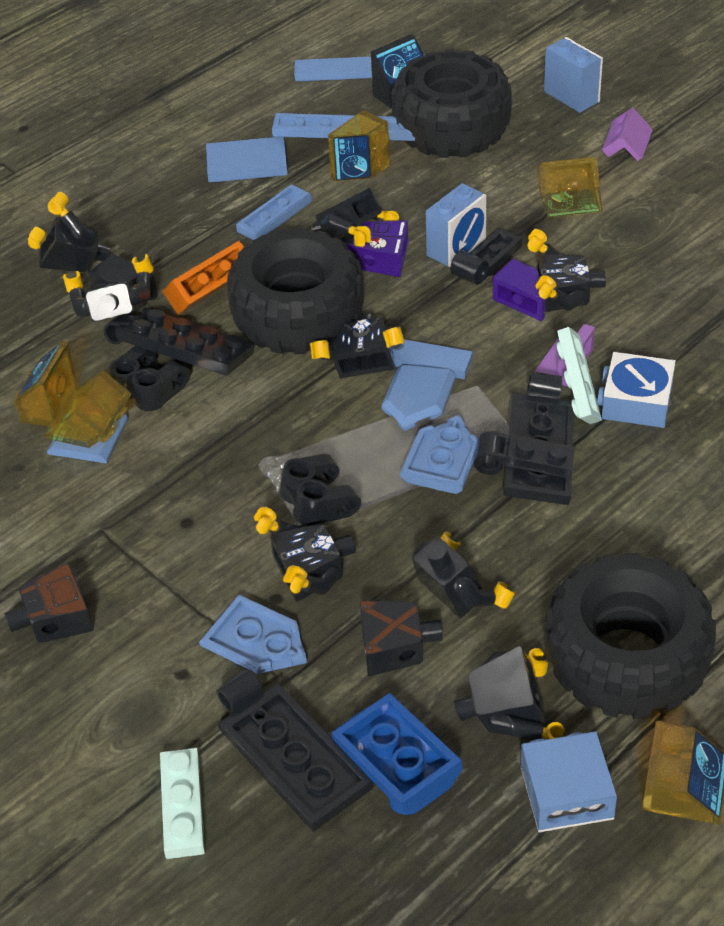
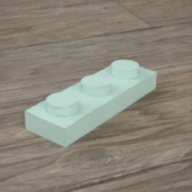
M570 327L558 330L560 342H557V349L560 357L566 363L567 370L564 371V377L574 394L575 399L572 400L573 411L578 418L589 424L602 421L580 334Z
M197 748L160 752L166 859L205 854Z

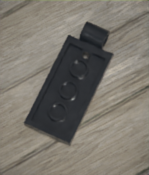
M144 308L141 316L131 313L119 315L107 323L103 330L105 338L112 344L117 345L126 342L225 376L253 355L254 343L245 341L241 336L227 335L209 326L202 327L191 323L190 320L165 315L163 311L157 309L150 310Z
M531 371L527 394L512 392L508 426L509 435L515 434L573 446L574 411L572 401L559 399L562 376ZM505 466L503 496L569 505L572 472L570 479Z
M247 669L216 690L220 702L232 714L219 723V730L313 832L373 789V781L278 683L263 693L259 680Z

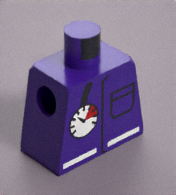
M408 221L363 223L361 226L369 227L371 232V243L365 242L363 247L354 245V237L343 236L342 242L347 245V248L353 254H356L361 270L401 277L408 247Z

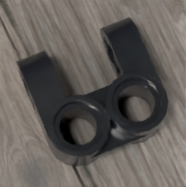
M134 346L120 358L114 360L109 367L114 395L117 398L126 400L135 398L136 406L143 411H155L161 408L186 386L190 372L187 367L175 361L167 363L159 371L152 369L156 361L155 352L138 346Z
M329 454L293 458L284 463L279 494L284 501L294 505V519L303 525L311 526L352 516L360 509L361 499L352 486L342 485L333 488L327 486L334 482L340 473V468Z

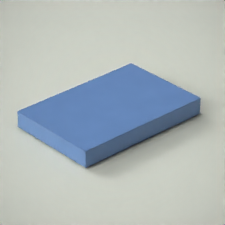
M284 137L206 144L208 182L288 175Z

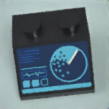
M413 34L371 51L373 96L390 109L392 108V88H394V81L398 77L399 72L403 67H408V63L413 59L424 56Z

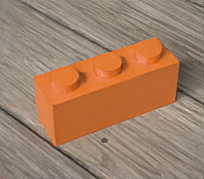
M240 240L175 278L162 291L178 315L228 285L229 269L232 268L233 261L238 258V253L244 248Z

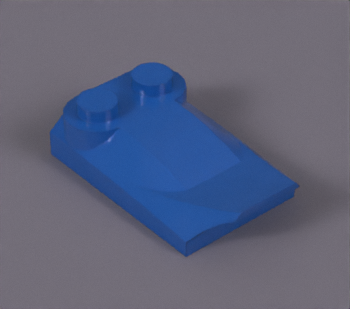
M390 693L373 705L366 707L331 733L332 739L388 797L391 808L399 814H414L449 790L463 770L462 760Z

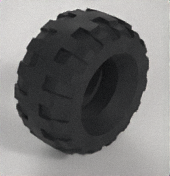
M455 49L426 53L423 57H417L410 61L408 67H403L394 81V88H392V116L396 118L398 126L400 123L404 129L411 131L412 136L415 137V141L404 142L412 148H418V151L421 153L438 155L441 158H449V156H459L460 158L470 156V154L475 152L480 153L487 150L489 145L496 144L505 132L506 125L510 123L512 111L511 84L508 83V77L504 74L502 67L498 63H493L491 58L483 54L478 55L468 50L455 51Z
M296 228V230L287 231L282 229L274 231L273 234L267 236L262 235L254 239L253 244L250 246L246 245L238 253V258L233 261L232 268L229 269L227 277L228 300L235 325L245 337L251 339L252 343L260 348H270L271 352L284 354V352H294L295 355L307 354V351H311V342L327 340L328 344H330L338 336L340 328L344 323L358 321V317L362 313L364 301L363 279L358 259H355L352 251L340 239H333L330 234L319 230L314 232L309 231L308 228Z
M625 553V556L618 557L608 554L597 557L596 561H593L591 565L583 563L574 569L561 585H558L552 595L546 616L545 649L547 660L553 665V675L566 691L570 692L573 690V697L587 708H592V706L602 709L603 715L618 718L619 714L632 715L633 719L649 718V715H652V712L655 711L664 714L681 705L682 700H687L690 695L693 696L702 686L704 677L709 672L716 641V620L712 619L711 616L712 606L702 589L696 587L693 578L682 569L675 570L671 568L668 561L658 557H654V559L640 557L641 553ZM629 629L646 634L659 646L650 650L629 651L610 646L599 637L613 630Z

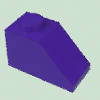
M512 259L493 277V300L539 321L545 318V299L540 297L539 290L535 287L540 279L537 269Z

